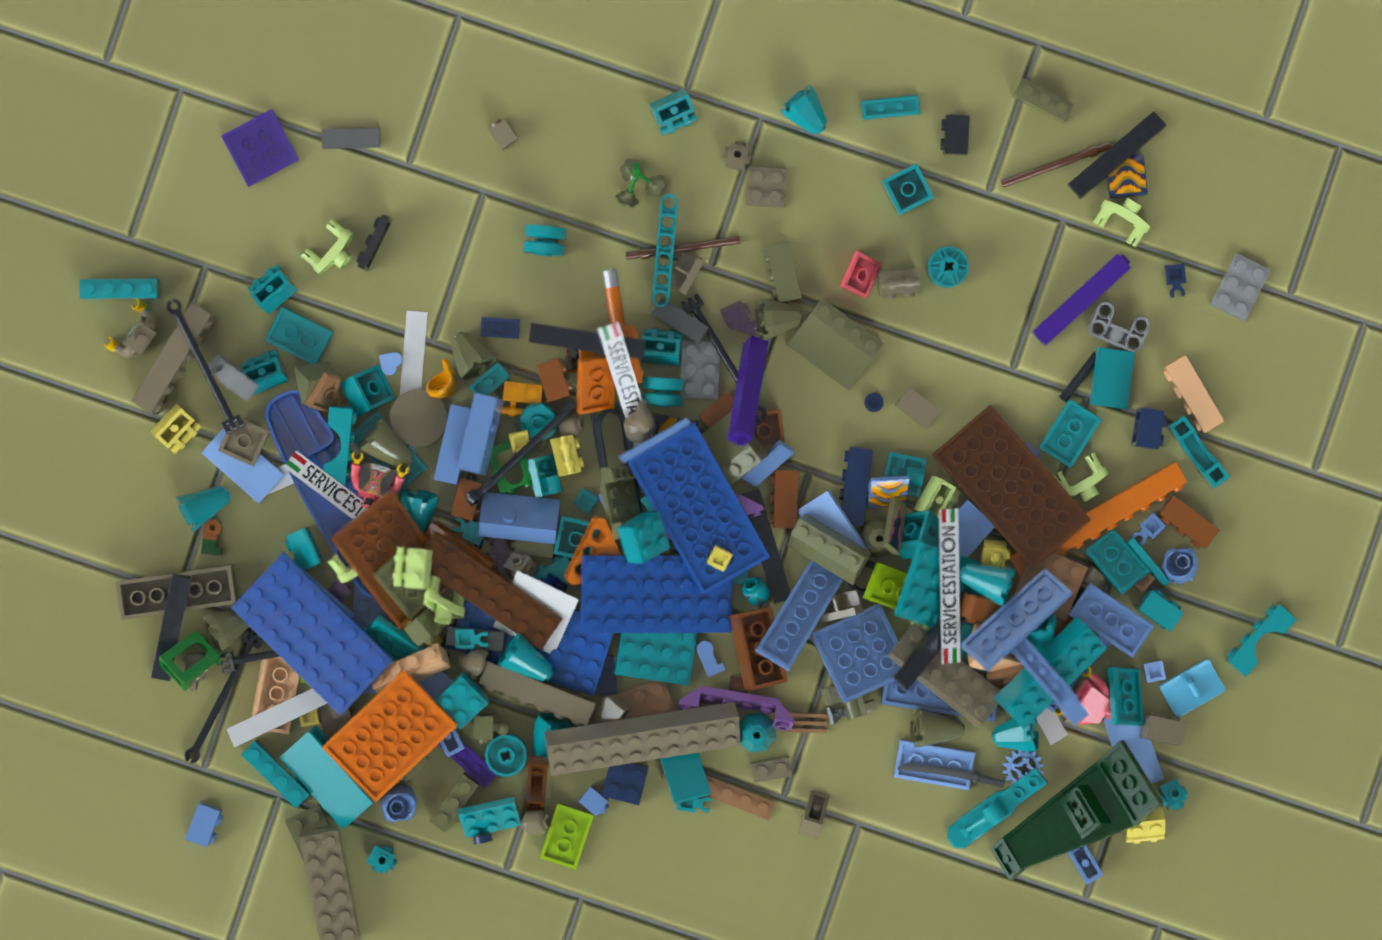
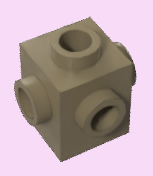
M735 141V144L731 143L730 147L726 146L723 158H727L725 167L739 171L744 170L745 163H750L752 153H749V147H746V143ZM735 153H740V154H741V157H740V158H736V157L734 156V154H735Z
M515 552L511 553L503 565L504 570L512 580H514L517 571L532 577L538 569L532 557Z

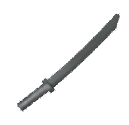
M906 763L897 768L903 771L932 773L973 780V783L982 782L1001 788L1005 784V780L983 776L977 771L972 773Z

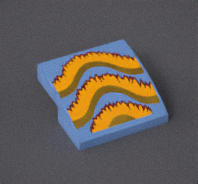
M909 476L871 478L868 484L867 509L889 507L890 498L895 496L905 504L908 494Z

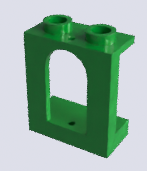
M510 440L492 449L489 466L493 475L501 468L496 454L510 449ZM527 454L519 461L524 473L522 481L518 484H510L505 479V476H503L497 482L501 494L506 493L510 495L517 492L516 488L521 485L524 488L533 485L531 474L528 470L529 459Z
M196 630L159 657L160 666L184 692L190 688V682L215 663L218 666L221 665L220 652L215 647L212 648L208 644L209 641L205 635H200ZM197 643L207 655L183 672L173 659L191 645Z

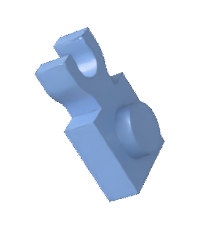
M1152 512L1138 525L1141 530L1133 533L1130 537L1135 539L1136 536L1140 535L1142 541L1138 544L1142 547L1148 536L1153 540L1166 525Z

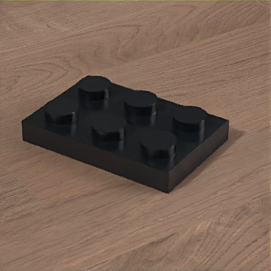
M382 214L381 218L377 217L373 225L375 231L373 235H368L365 241L367 247L364 252H360L356 260L359 263V268L368 272L392 222L390 217Z

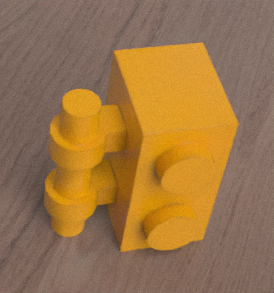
M505 381L503 400L510 401V407L503 406L501 414H509V417L520 416L524 408H516L517 402L528 403V405L542 403L543 385Z

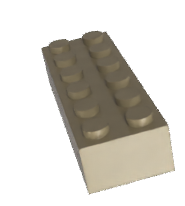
M191 302L183 317L197 345L201 347L206 339L205 333L208 329L211 330L216 323V320H214L216 315ZM179 324L131 401L152 414L162 412L166 405V402H164L166 397L173 394L176 389L174 384L177 379H182L186 372L185 366L195 358Z
M233 565L177 573L192 576L185 611L230 605L238 601ZM172 574L117 581L116 587L121 620L164 614Z
M915 623L912 624L887 657L902 667L928 633ZM941 649L917 678L921 684L977 728L985 723L999 704L994 697L1000 690L961 659L960 663L942 664Z
M490 660L487 661L479 682L485 690L491 692L494 689L498 690L503 697L509 699L512 696L516 697L521 704L527 706L530 703L534 704L537 710L545 713L549 710L554 712L555 717L563 720L567 717L572 719V723L578 726L588 724L596 704L595 700L549 682H540L504 669Z
M338 825L300 833L299 839L320 940H360V932Z

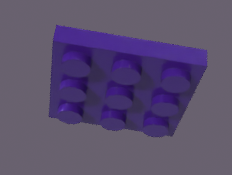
M273 109L221 136L248 187L299 161Z

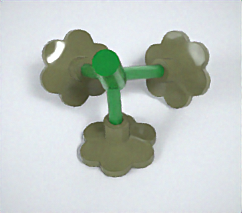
M627 159L624 165L620 167V172L623 174L625 181L631 180V184L626 192L620 191L619 194H616L615 199L621 206L634 208L635 205H638L639 200L633 194V188L639 178L646 181L645 190L650 197L660 195L666 182L660 174L647 178L643 175L644 169L641 167L639 160Z

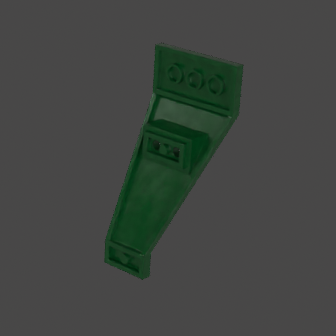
M1121 740L1091 767L1002 837L990 849L1008 880H1014L1027 868L1140 825L1164 803L1126 742Z

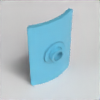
M1208 658L1159 685L1171 710L1178 718L1226 691Z

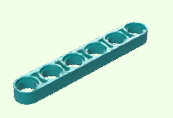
M672 194L664 195L660 202L652 302L657 307L666 306L670 298L678 200ZM668 197L672 198L675 202L672 208L664 206L663 202ZM664 217L672 218L673 224L671 227L663 226L662 219ZM663 236H669L671 239V244L667 247L662 246L660 243V239ZM661 255L669 257L668 265L662 266L659 263L658 259ZM665 274L668 281L665 285H660L657 282L658 275ZM658 293H663L666 296L665 303L658 304L655 301V296Z

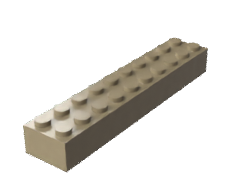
M735 702L544 732L551 776L741 746L739 715Z

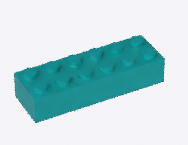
M1076 617L1040 652V655L1066 685L1069 686L1107 648L1092 630ZM1026 668L1021 670L994 697L1001 707L1024 730L1054 701Z

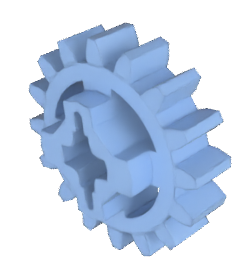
M1012 750V756L1005 757L1008 762L1002 764L1006 767L1002 773L1008 774L1005 780H1012L1010 785L1035 768L1029 764V758L1034 761L1041 774H1044L1040 770V768L1044 767V764L1039 763L1042 758L1040 756L1035 758V751H1032L1030 754L1028 751L1022 752V750H1018V753H1015ZM1021 756V760L1016 763L1013 762L1017 757ZM1023 764H1025V766L1030 770H1024L1023 773H1021V771L1017 767H1022ZM1011 770L1016 771L1017 780L1012 776Z

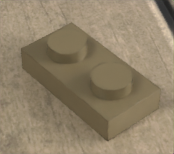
M789 757L751 763L754 783L792 776Z

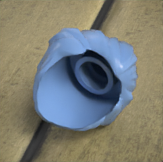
M1187 547L1171 548L1166 551L1162 571L1171 583H1177V585L1193 581L1198 569V558L1194 549Z
M398 784L392 787L383 795L381 807L384 818L389 822L412 819L416 812L417 798L413 789L409 786Z

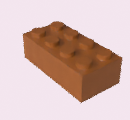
M772 606L729 615L744 689L755 690L788 682L784 668L756 652L757 647L774 621Z

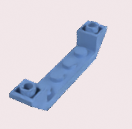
M1024 638L1010 651L1060 707L1062 713L1074 727L1089 715L1073 691L1027 638Z

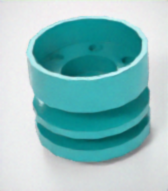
M951 246L942 247L935 251L928 259L926 266L927 275L936 286L952 288L961 283L967 276L969 270L968 259L958 248ZM945 262L947 264L952 263V272L950 270H944Z

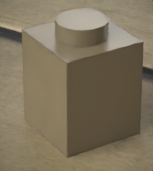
M498 119L490 125L492 128L489 131L502 150L518 140L505 119L502 121Z

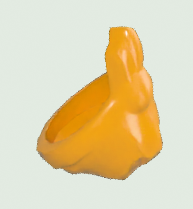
M448 359L442 360L444 371L435 375L427 384L426 392L431 397L438 399L452 397L458 387L454 378L455 372L451 368Z

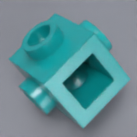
M1177 778L1161 785L1157 790L1160 795L1159 797L1164 803L1162 806L1166 807L1167 811L1171 809L1176 811L1184 807L1188 793L1185 787L1180 785Z
M376 843L366 863L372 865V869L378 873H387L389 869L393 870L398 861L395 859L397 854L394 853L395 849L385 844L381 846ZM381 857H385L386 861H382Z

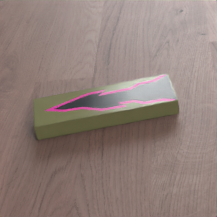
M896 496L890 498L883 546L893 555L900 554L907 506Z

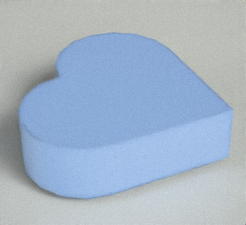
M397 352L379 355L382 372L388 376L394 375L397 367L402 364V356Z

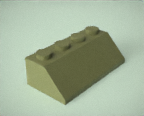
M804 514L799 518L790 535L788 547L852 585L857 581L871 554L870 551L808 514Z

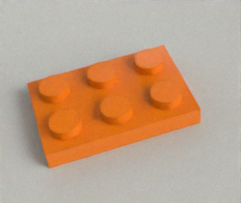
M606 355L578 359L576 412L580 415L614 409L615 383Z

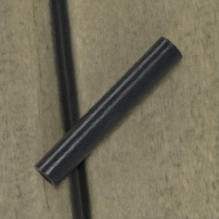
M1096 352L1091 354L1059 396L1065 403L1094 368Z

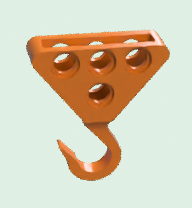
M598 515L592 517L564 573V580L572 585L581 583V572L576 573L575 567L578 564H582V555H584L586 547H591L589 555H621L606 519ZM599 529L600 535L594 539L592 533L594 530Z

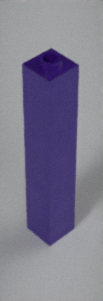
M1116 254L1032 331L1034 336L1046 346L1131 268L1128 265L1130 261L1123 254L1121 256Z
M753 335L743 343L727 440L734 442L736 445L742 446L748 444L754 436L769 343Z

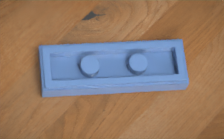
M778 440L767 450L769 456L743 475L741 479L757 487L794 454V448Z

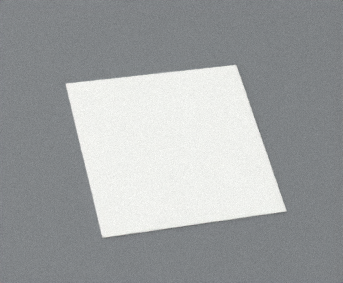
M517 571L512 584L563 618L543 647V651L550 654L552 650L557 649L578 599ZM497 620L495 621L493 627L511 636L516 635L512 630Z

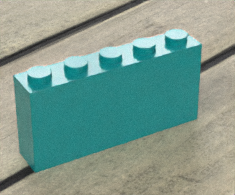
M315 725L279 759L295 775L297 781L305 786L310 795L321 804V807L332 816L335 823L344 829L373 804L374 801L322 749V746L329 739Z

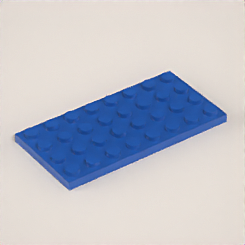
M695 423L627 461L655 512L660 513L663 526L703 595L770 557ZM715 545L733 554L724 572L707 563Z
M285 552L270 565L231 607L340 716L394 661Z
M582 555L580 633H732L729 615H732L733 578L703 595L680 555H657L644 564L628 563L626 555Z
M464 600L465 617L457 619L456 626L501 631L493 627L496 621L493 617L468 600ZM574 609L557 649L552 650L550 654L543 651L544 648L542 650L536 648V650L552 665L551 670L553 674L548 681L594 696L614 633H580L581 611ZM505 633L504 651L488 650L489 658H486V661L490 660L492 663L498 664L501 654H505L506 646L514 636ZM449 646V649L462 653H469L471 651L477 650L455 649V646Z

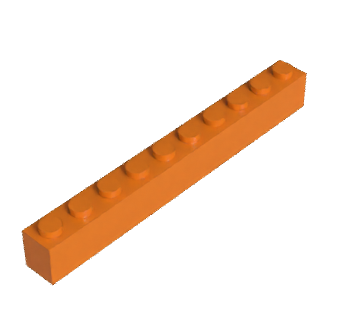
M1173 462L1085 512L1091 518V521L1053 553L1064 557L1068 554L1067 550L1071 548L1076 550L1085 545L1083 541L1088 538L1091 540L1101 536L1100 532L1107 528L1109 531L1117 527L1118 521L1122 519L1127 521L1134 517V512L1139 509L1143 512L1150 508V503L1157 500L1160 502L1168 497L1167 494L1174 491L1176 493L1185 488L1183 484L1187 483V480L1178 464ZM1015 552L1010 555L1009 561L1016 570L1017 575L1021 577L1026 562Z

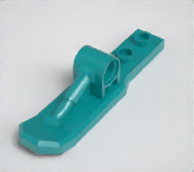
M1035 767L1008 788L994 792L951 824L948 828V841L954 848L965 849L1010 816L1017 805L1044 787L1048 781Z

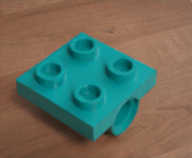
M889 452L884 477L909 476L907 495L919 497L927 459Z
M554 454L528 460V470L531 474L536 497L562 492Z

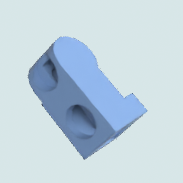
M703 640L697 645V653L707 676L710 677L726 670L723 662L717 663L713 654L712 643Z

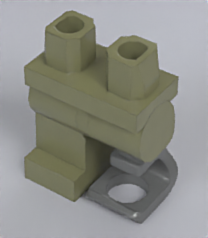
M835 686L821 689L825 706L842 702ZM863 696L845 703L844 708H826L830 725L835 724L844 717L850 720L867 715V712L876 709L874 699L864 701Z

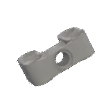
M1103 302L1097 305L1088 326L1089 334L1109 345L1129 352L1140 350L1150 328L1149 320L1142 316L1132 320L1127 330L1110 323L1115 311L1111 303ZM1103 305L1107 306L1110 310L1108 316H1103L1100 313V308ZM1138 320H1142L1145 323V328L1142 331L1136 328ZM1095 323H1099L1102 326L1100 334H1096L1093 331ZM1130 338H1135L1138 342L1135 349L1131 348L1128 344Z
M219 353L208 366L211 373L222 384L246 401L249 400L259 387L257 383L241 372L242 369Z

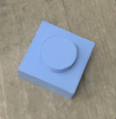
M1162 660L1143 664L1146 683L1166 679Z

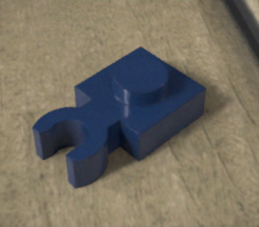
M1185 264L1165 265L1166 285L1172 284L1169 292L1170 297L1174 298L1175 290H1179L1181 297H1184L1185 290L1181 287V283H1186Z

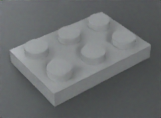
M1235 253L1210 305L1245 322L1271 270Z
M682 340L681 379H684V390L680 391V395L683 398L718 400L720 356L711 342L701 341L698 344L695 341Z

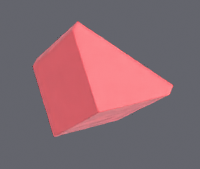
M855 251L839 287L867 299L882 264L859 251Z

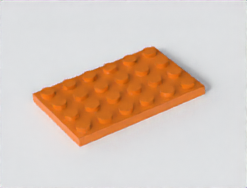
M404 669L322 746V749L376 803L458 726V723Z

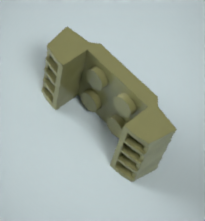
M628 463L600 468L602 480L600 489L604 510L614 540L620 539L617 530L618 526L641 514L634 482L636 476Z

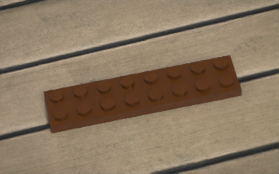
M437 531L433 533L424 546V550H433L431 576L440 578L441 583L517 635L520 633L533 646L542 650L563 618Z

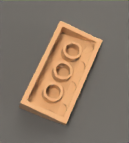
M281 657L261 660L251 717L296 696L299 675ZM291 721L270 730V732L289 734Z

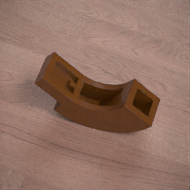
M542 756L528 757L525 809H542L545 811L548 758Z

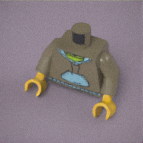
M136 299L138 305H132L131 307L133 310L141 313V317L121 344L112 337H108L111 340L108 345L103 344L111 352L115 351V353L126 359H131L135 355H141L157 334V317L147 308V304L139 299Z

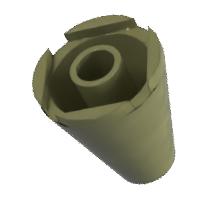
M383 419L377 421L373 426L375 428L371 432L369 431L362 440L359 450L395 467L403 463L401 469L410 466L414 460L412 452Z
M914 709L912 712V716H915L914 721H910L911 742L915 743L914 747L956 740L964 735L965 725L959 719L922 709Z

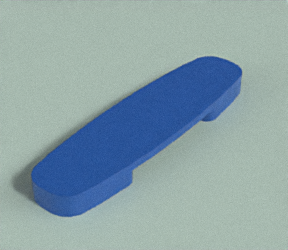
M289 390L283 392L268 403L265 410V418L279 454L285 464L295 451H298L323 470L326 461H330L339 455L341 443L337 436L328 426L319 410L310 408L306 404L302 405L299 391ZM349 462V468H348V469H351V467H352V462ZM289 472L322 535L334 554L339 556L346 567H349L350 564L330 538L353 519ZM352 480L347 481V484L343 486L358 496V491L354 489ZM359 576L351 579L364 595L374 598L370 591L366 592L361 586L360 582L362 580Z

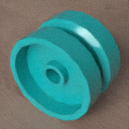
M525 225L524 235L529 238H535L536 241L527 240L523 242V252L546 257L564 256L565 246L561 243H555L554 240H565L567 229L543 225Z
M643 377L642 387L654 390V393L642 394V400H646L647 405L671 408V406L683 407V396L672 394V391L684 390V379Z
M512 733L495 736L487 745L485 760L489 769L502 777L513 776L519 773L525 766L528 758V749L524 740ZM506 751L510 752V757L508 758L503 755Z

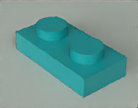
M497 362L471 384L469 388L474 394L478 393L489 396L508 380L510 376Z

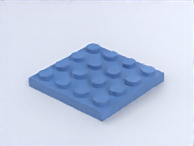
M880 604L865 609L864 612L849 616L810 635L843 704L896 681L893 677L901 667L887 657V655L896 645L898 639Z

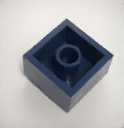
M1137 408L1131 446L1159 449V446L1163 445L1164 435L1161 432L1162 427H1165L1167 422V416L1164 415L1165 411Z
M629 763L609 767L602 796L639 805L649 766Z

